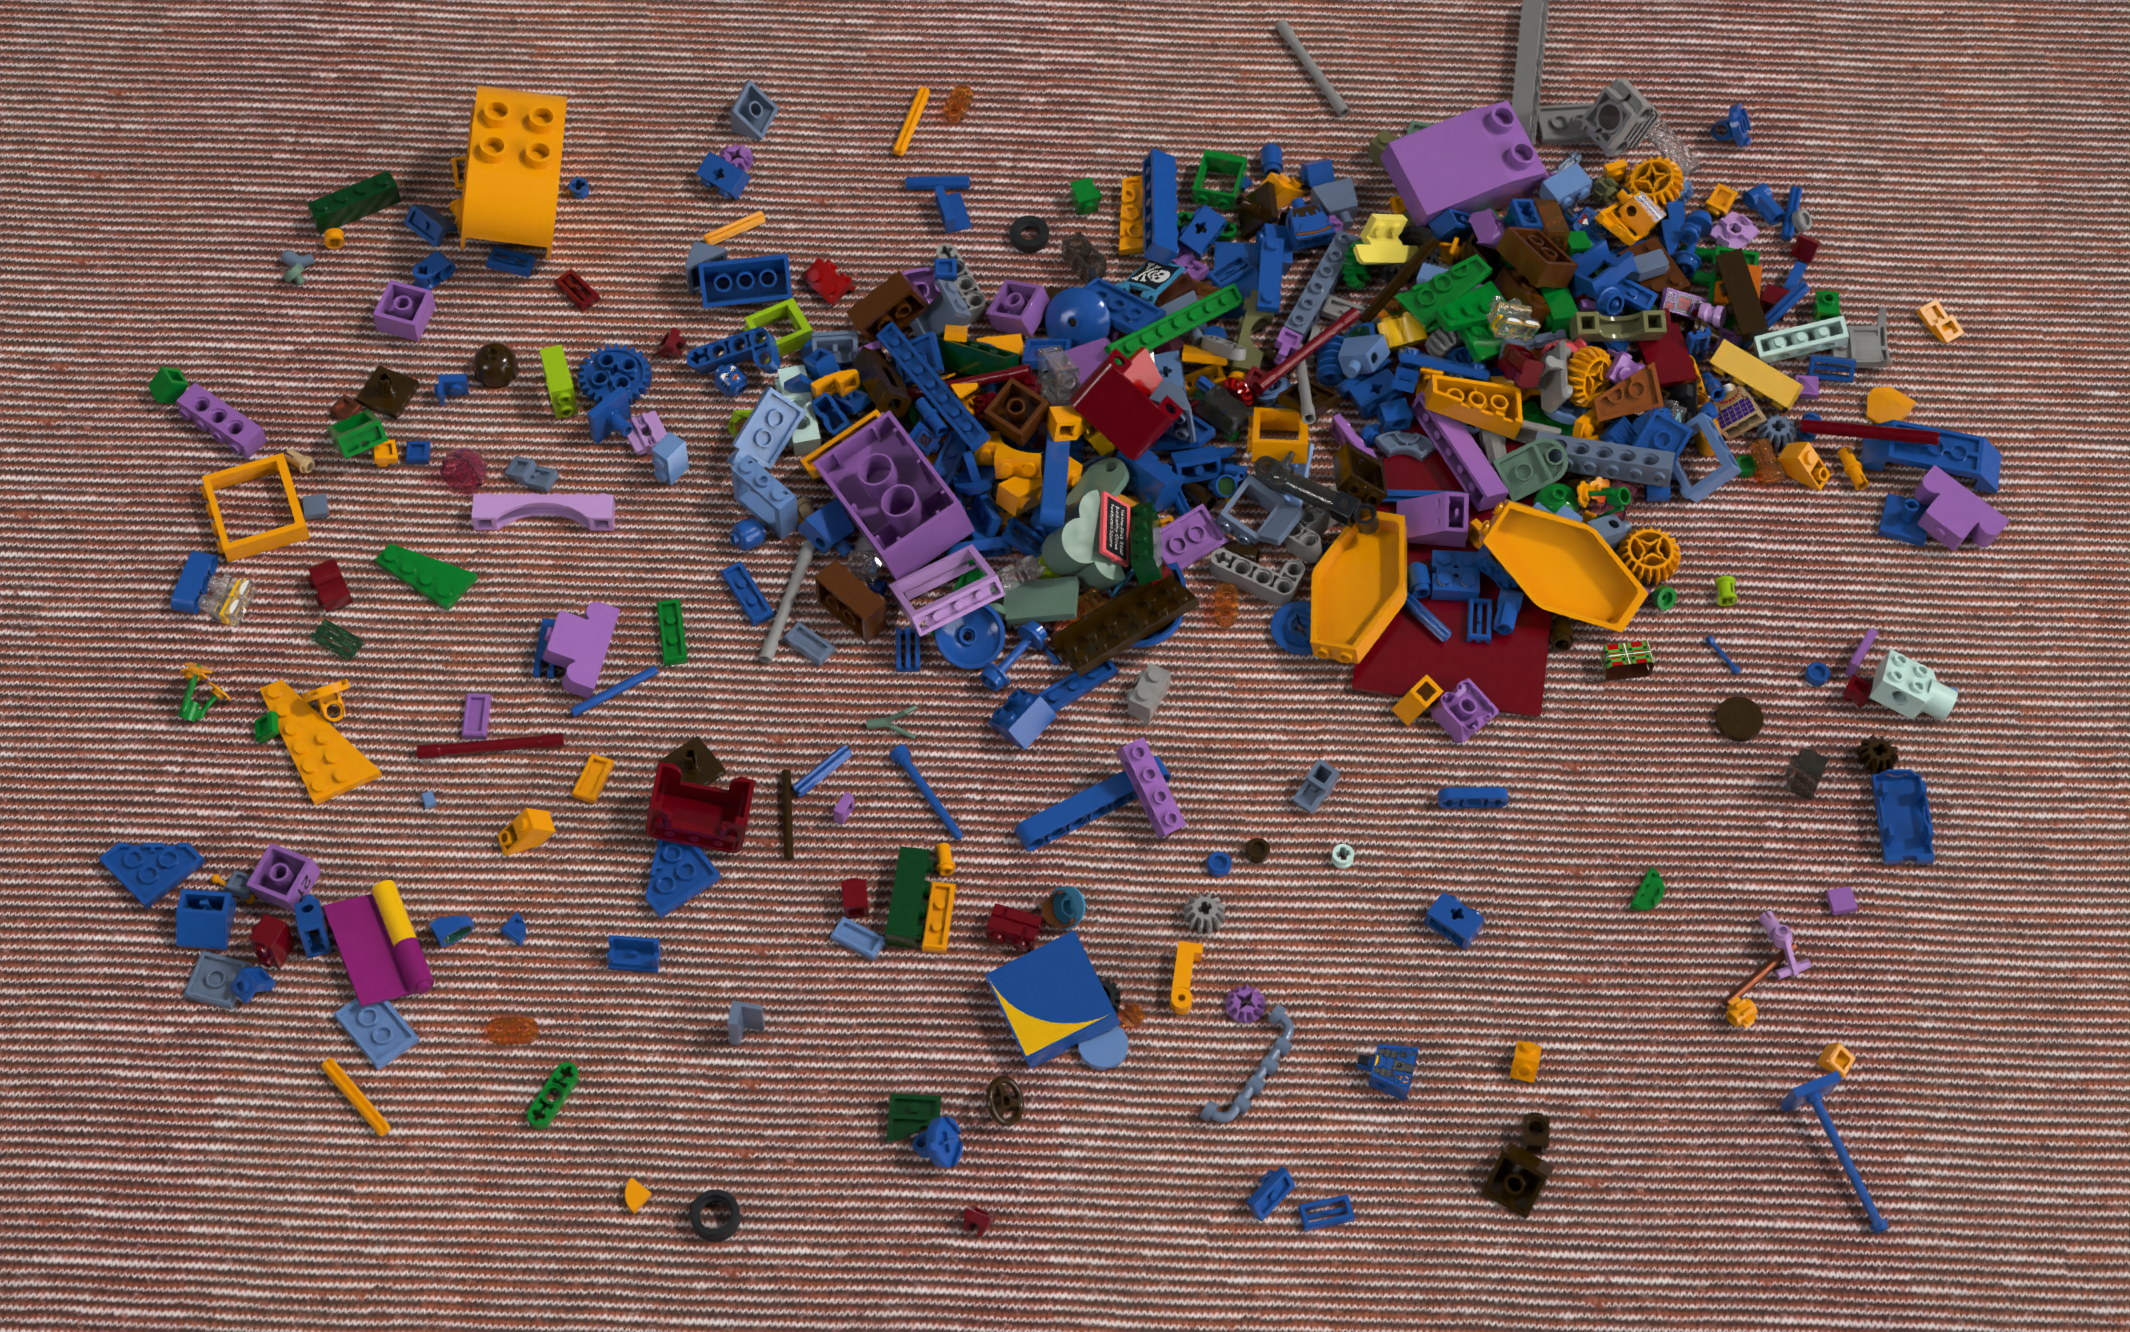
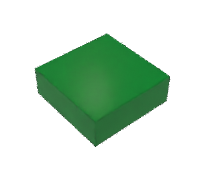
M269 711L255 720L257 742L263 744L279 734L278 714L276 712Z

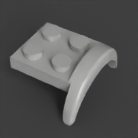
M1879 308L1876 326H1847L1849 334L1848 343L1844 346L1831 348L1832 356L1856 359L1855 368L1890 367L1893 359L1889 356L1887 344L1886 308ZM1833 364V365H1837V366H1846V367H1850V366H1851V365Z

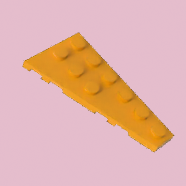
M282 679L260 688L269 711L278 714V730L314 805H318L382 777V772L307 702L305 703L303 698Z

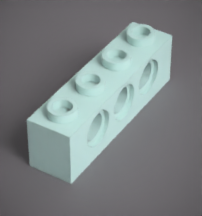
M1843 315L1754 336L1753 347L1756 358L1767 364L1847 345L1849 334Z
M805 365L778 369V378L774 379L776 391L781 392L782 395L807 411L788 441V447H793L795 456L812 453L821 447L816 415L812 407L811 392L792 393L784 389V382L801 373L807 377Z

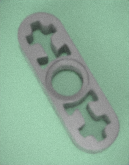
M1202 336V349L1230 360H1246V347L1219 336Z

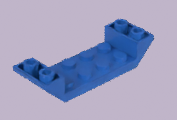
M1890 420L1875 426L1938 431L1940 434L1939 443L1931 445L1863 438L1860 459L1863 468L1882 472L1886 462L1927 470L1936 465L1945 473L1974 478V490L1994 494L1998 492L2002 454L1985 437Z

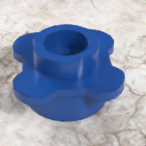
M1375 423L1373 426L1368 424L1361 430L1360 437L1365 442V447L1370 448L1371 445H1375L1374 439L1381 435L1379 424Z

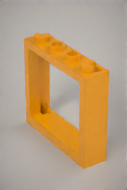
M284 453L202 476L204 485L200 486L204 500L208 499L210 503L205 506L209 518L214 517L215 522L211 523L214 535L219 536L221 540L216 543L220 554L225 553L228 562L310 539ZM280 472L295 523L229 542L214 491Z

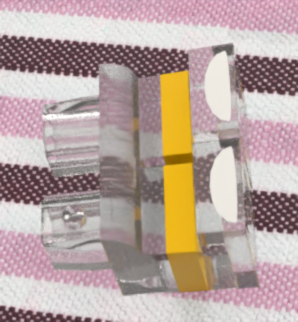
M1495 296L1489 303L1491 312L1487 315V319L1495 337L1529 342L1541 327L1538 320L1531 319L1530 317L1532 312L1531 306L1522 305L1520 299H1512L1507 303L1503 297Z
M227 573L224 574L223 578L212 576L208 582V589L215 593L213 596L201 595L198 605L201 610L210 614L212 620L237 628L246 612L245 608H248L256 593L252 579L243 577L242 580H239Z

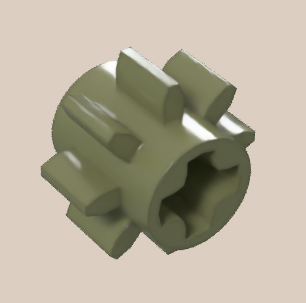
M1600 177L1592 185L1591 189L1595 192L1592 198L1598 203H1611L1619 192L1616 189L1618 183L1612 178L1606 177L1604 179Z

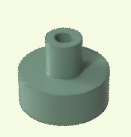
M298 262L283 274L282 277L287 283L294 280L299 286L305 281L300 274L305 268Z

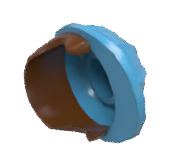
M1059 887L1053 890L1050 896L1043 902L1042 916L1044 921L1053 928L1072 929L1082 920L1086 904L1083 895L1075 887Z

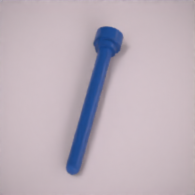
M902 744L894 748L889 754L892 761L899 766H903L956 840H960L963 833L910 761L911 752L906 745Z

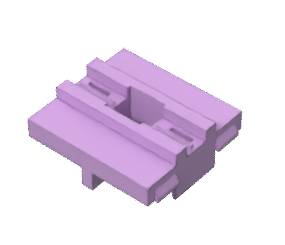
M1732 211L1725 218L1722 217L1720 219V222L1712 229L1708 236L1715 240L1717 245L1743 249L1759 234V230L1743 214L1739 215Z
M655 410L649 413H641V416L636 418L633 416L631 420H628L633 425V430L627 438L636 455L653 453L652 447H655V444H658V441H661V438L667 435ZM647 432L650 433V435H648V436H644V435H643L644 433H647Z

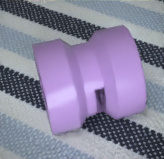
M1703 302L1699 308L1698 317L1708 324L1712 323L1713 327L1722 328L1726 319V306L1717 305L1713 307L1711 304Z

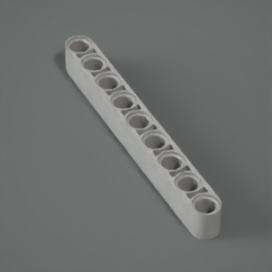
M1523 0L1512 109L1532 144H1535L1549 11L1548 0Z

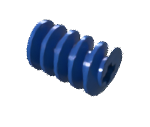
M1335 335L1317 350L1316 379L1325 386H1335L1343 381L1342 376L1344 373L1338 359V354L1345 338Z

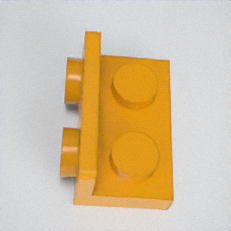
M1592 408L1575 420L1572 437L1602 441L1599 439V436L1606 430L1603 427L1606 420L1596 422Z

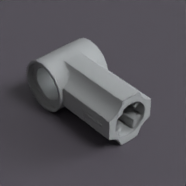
M1480 428V446L1484 448L1487 460L1494 470L1497 471L1493 461L1507 454L1505 448L1506 437Z

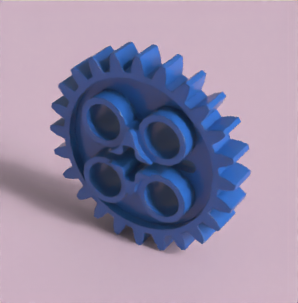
M615 343L614 348H610L606 344V350L597 347V354L590 351V359L583 358L584 364L579 365L580 372H578L579 387L582 389V394L587 395L588 401L594 399L596 406L619 386L627 390L628 401L631 406L633 405V399L640 401V394H647L646 388L651 387L652 371L651 365L648 364V358H643L642 351L636 353L635 347L627 350V344L619 348L617 343Z

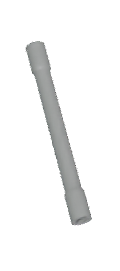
M1284 19L1280 20L1275 28L1282 38L1290 45L1328 98L1338 116L1344 117L1348 115L1350 109L1337 94L1308 54L1288 22Z
M1300 343L1298 349H1300L1304 345ZM1305 358L1295 366L1301 401L1302 421L1310 425L1316 421V415L1312 403Z
M809 540L803 542L797 557L796 566L769 635L764 641L758 658L763 663H772L787 618L807 567L811 563L816 547Z

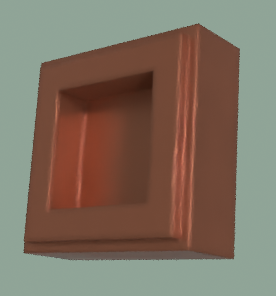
M345 394L329 409L330 414L339 420H344L363 410L361 404Z

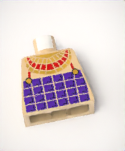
M1731 383L1722 387L1725 391L1724 399L1719 402L1714 401V406L1719 414L1716 418L1718 426L1728 441L1767 420L1753 398L1742 386L1735 388L1734 384Z

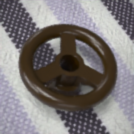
M1008 1076L994 1078L986 1092L988 1111L998 1124L1013 1126L1021 1119L1024 1111V1097L1021 1088L1015 1080ZM1003 1083L1009 1085L1012 1088L1016 1096V1099L1011 1098V1096L1008 1093H1006ZM1007 1108H1016L1013 1117L1009 1119L1003 1118Z

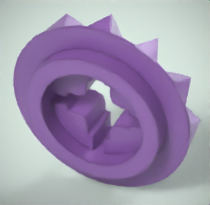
M734 143L733 146L729 147L726 145L724 150H720V158L743 171L749 169L753 163L751 150L747 149L744 144L737 146ZM739 154V158H735V160L732 161V156L735 157Z
M1248 984L1241 987L1236 986L1231 992L1229 991L1225 1001L1228 1014L1234 1020L1242 1023H1250L1259 1019L1264 1013L1266 1005L1264 995L1258 991L1257 987L1252 988ZM1251 997V1006L1246 1005L1245 1007H1242V1009L1240 1010L1241 1000L1239 999L1245 1001L1247 998Z

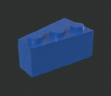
M1149 449L1138 460L1127 458L1119 450L1115 459L1123 461L1129 472L1127 486L1140 503L1152 501L1156 512L1172 508L1185 480V476L1175 474L1171 471L1172 467L1169 464H1162L1158 461V456Z

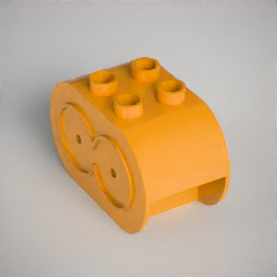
M477 85L475 106L472 105L462 189L459 227H462L460 250H465L466 238L546 247L545 260L550 261L558 199L567 96Z

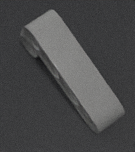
M950 243L940 244L936 249V258H957V281L951 282L958 287V293L967 303V309L971 314V317L963 326L981 320L985 316L984 294L956 248Z
M1336 484L1331 486L1324 494L1336 498L1339 494V491L1336 490ZM1315 500L1303 510L1304 516L1285 538L1286 548L1289 552L1308 563L1318 562L1323 557L1320 536L1337 522L1331 518L1330 506Z
M1216 549L1211 554L1209 570L1213 577L1282 607L1293 602L1301 588L1305 566L1301 561L1293 559L1287 561L1281 572L1277 573L1228 550Z

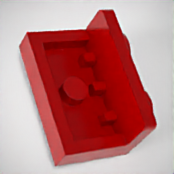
M817 258L803 275L802 279L831 305L836 306L848 289L854 292L856 287L851 284L853 280L844 272L840 274L836 271L838 266L831 260L827 259L824 261Z

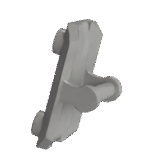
M1560 340L1552 351L1549 350L1540 359L1545 365L1542 374L1539 375L1538 385L1535 388L1541 390V408L1549 414L1557 410L1561 404L1571 397L1573 387L1568 385L1567 359L1570 357L1571 348L1566 346V340Z

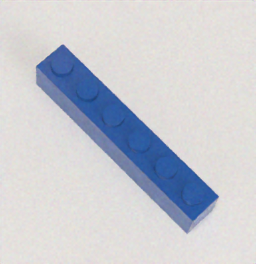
M1152 148L1142 161L1143 257L1167 266L1179 253V247L1177 246L1179 231L1177 230L1178 199L1176 198L1178 183L1176 182V157Z

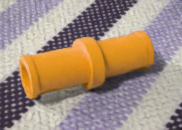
M1848 446L1847 449L1846 447L1841 448L1837 455L1844 465L1845 474L1850 477L1857 491H1859V488L1864 490L1869 486V482L1862 471V464L1856 460L1851 447Z

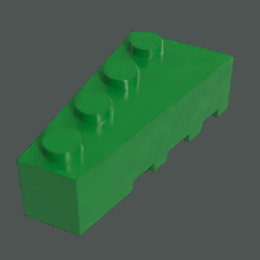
M1568 286L1567 288L1556 289L1535 287V290L1546 300L1545 303L1551 309L1542 324L1544 333L1551 331L1556 333L1555 330L1564 329L1567 339L1571 340L1569 320L1578 310Z

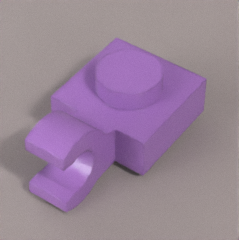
M1283 326L1274 347L1280 349L1274 363L1280 364L1285 360L1288 353L1291 355L1295 353L1303 335Z

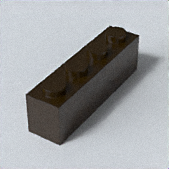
M1742 248L1716 255L1715 264L1712 267L1715 277H1720L1722 284H1719L1722 297H1727L1728 304H1726V309L1729 317L1733 316L1735 323L1732 326L1735 336H1740L1742 343L1754 340V336L1767 334L1768 324Z

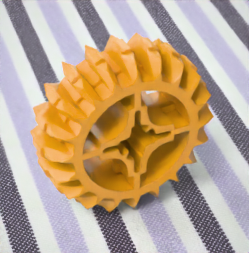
M1660 155L1657 159H1654L1652 156H1650L1648 161L1642 159L1640 165L1634 163V169H1629V175L1625 176V186L1633 195L1643 191L1659 207L1663 206L1665 208L1666 202H1674V198H1680V192L1684 188V177L1681 168L1677 166L1675 161L1671 162L1668 157L1663 160Z
M1585 346L1584 348H1579L1578 352H1574L1573 359H1569L1567 367L1568 385L1573 387L1572 395L1567 399L1570 400V403L1579 407L1590 408L1593 406L1591 399L1606 391L1607 387L1610 386V380L1605 378L1612 364L1610 354H1607L1601 348Z
M1641 525L1638 531L1633 528L1630 534L1626 533L1624 539L1619 543L1617 556L1639 582L1644 580L1648 585L1650 581H1653L1657 585L1660 580L1665 582L1668 580V577L1674 575L1680 564L1681 553L1679 552V545L1675 544V538H1669V531L1663 534L1660 527L1657 530H1653L1651 525L1648 529Z

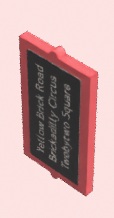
M1103 491L1101 492L1099 553L1110 558L1112 562H1117L1126 568L1129 566L1130 506L1119 500L1117 496L1114 497Z

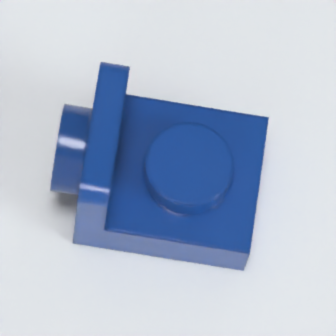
M442 374L438 376V384H434L435 398L439 397L440 405H446V395L458 396L469 394L466 374Z
M261 966L242 968L232 982L230 989L244 1003H248L255 992L272 990L277 982Z

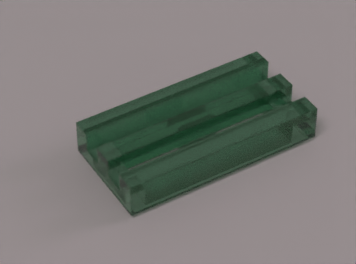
M324 619L322 621L323 625L316 628L317 632L312 633L310 636L311 640L351 661L364 645L363 639ZM324 635L333 640L334 642H336L337 644L350 649L351 651L348 652L340 648L339 646L329 642L328 640L322 638L321 636Z

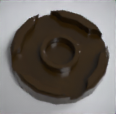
M1736 696L1726 699L1720 704L1715 714V723L1718 730L1732 741L1745 742L1752 740L1763 727L1764 716L1761 708L1754 701L1745 697Z

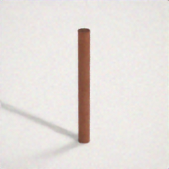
M1792 942V951L1795 952L1798 947ZM1781 949L1722 1000L1723 1005L1727 1007L1729 1005L1728 1002L1735 997L1741 998L1781 964L1786 959L1784 950Z

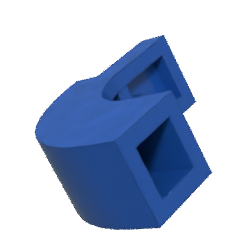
M822 347L803 358L814 381L841 371L834 354ZM855 389L844 397H841L837 392L831 395L845 415L850 412L853 414L861 412L867 405L872 403L869 395L859 389Z

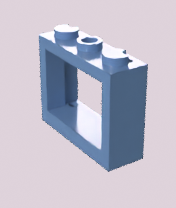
M1703 412L1684 425L1694 430L1690 438L1702 430L1722 466L1693 486L1678 459L1673 466L1672 472L1673 479L1681 485L1679 490L1683 497L1691 499L1696 503L1742 472L1712 418Z
M749 455L731 468L734 499L781 540L798 528L796 495Z

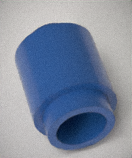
M1275 144L1265 145L1260 150L1261 170L1266 177L1271 172L1280 175L1283 169L1282 149Z
M1413 562L1407 567L1408 590L1415 598L1428 596L1432 588L1427 566L1420 562Z

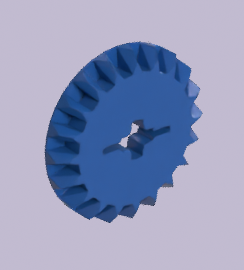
M1296 601L1285 604L1276 611L1272 618L1270 628L1272 638L1275 639L1276 645L1282 647L1283 651L1287 650L1292 655L1295 653L1301 656L1304 654L1312 655L1313 651L1310 643L1311 603ZM1298 623L1305 629V635L1300 631H1296Z

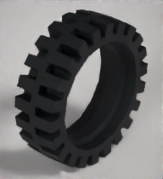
M1414 225L1412 229L1410 226L1405 227V230L1402 231L1398 239L1402 242V245L1422 246L1429 237L1435 236L1429 228ZM1440 246L1432 252L1424 263H1430L1432 266L1439 262L1438 257H1441ZM1406 263L1375 266L1382 279L1389 284ZM1421 266L1409 278L1408 284L1412 283L1414 278L1417 279Z

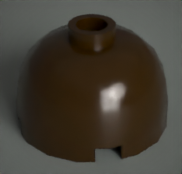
M1472 233L1461 246L1459 252L1460 261L1462 262L1477 254L1492 268L1490 275L1494 274L1504 264V261L1500 262L1499 259L1501 254L1496 250L1476 244L1478 241L1475 233Z
M494 342L486 344L477 351L473 359L475 379L479 380L487 388L498 389L506 387L510 384L509 381L514 377L516 379L518 376L519 366L516 355L504 344Z

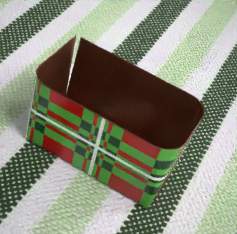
M1648 640L1603 645L1600 660L1605 680L1612 681L1650 676L1649 671L1652 675L1655 664Z

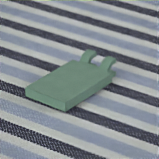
M1078 576L1009 582L1008 588L1002 586L1005 595L994 600V603H989L1001 619L1006 620L1007 625L1026 624L1030 620L1048 622L1076 619L1079 579ZM994 587L990 588L991 593L996 591Z

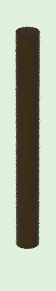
M785 769L781 771L784 859L792 860L794 859L791 771Z

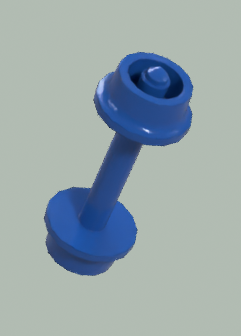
M1694 210L1685 218V223L1691 222L1699 226L1701 231L1698 239L1699 237L1708 236L1712 232V218L1706 211ZM1697 242L1688 244L1686 251L1676 252L1672 258L1686 278L1694 276L1702 264L1699 256L1694 253Z
M1568 285L1572 298L1582 294V292ZM1608 286L1598 294L1595 303L1596 310L1602 315H1616L1622 310L1625 301L1618 288Z
M1030 620L1025 625H1020L1017 628V632L1022 640L999 666L990 662L984 665L980 679L987 688L998 692L1002 687H1007L1010 684V680L1005 672L1029 646L1036 650L1042 649L1047 633L1037 622Z

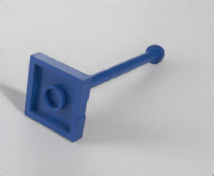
M1838 1071L1793 1088L1780 1103L1784 1113L1807 1103L1812 1105L1872 1222V1225L1869 1226L1870 1230H1873L1874 1234L1887 1230L1889 1228L1887 1218L1881 1219L1821 1102L1823 1097L1828 1096L1841 1082L1842 1079Z

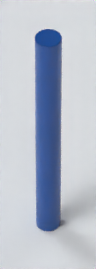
M653 665L570 708V711L575 717L653 677L659 672L656 666Z

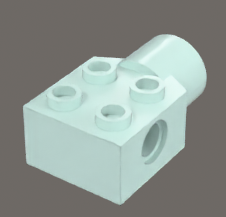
M1890 649L1877 666L1869 698L1910 719L1924 712L1943 721L1951 712L1958 692L1937 682L1933 670Z

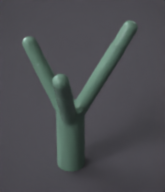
M917 705L904 709L890 717L866 720L867 729L888 727L904 736L915 739L916 736L891 724V722L916 710Z

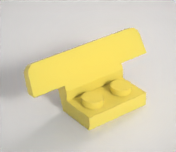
M1371 214L1360 234L1364 245L1356 244L1353 248L1357 261L1363 265H1398L1409 261L1419 249L1418 246L1402 245V242L1398 239L1408 221L1407 218L1400 214Z

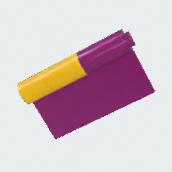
M393 880L377 883L372 888L371 894L322 906L360 1007L416 993L424 994L431 990L434 979Z

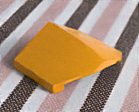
M1891 386L1874 387L1867 396L1866 418L1875 424L1890 420L1903 421L1915 406L1916 401Z

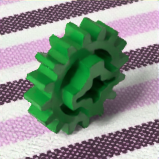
M1357 240L1352 242V246H1348L1349 251L1345 253L1346 259L1342 264V273L1345 274L1343 280L1346 281V286L1360 290V288L1365 287V284L1369 283L1368 279L1372 276L1371 270L1374 268V265H1363L1357 261L1353 248L1356 244L1364 245L1363 241Z

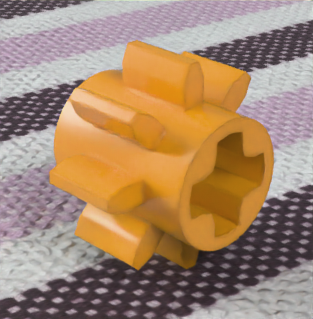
M1737 996L1728 1002L1726 1017L1733 1026L1743 1025L1746 1029L1755 1023L1757 1008L1749 998L1741 1000Z

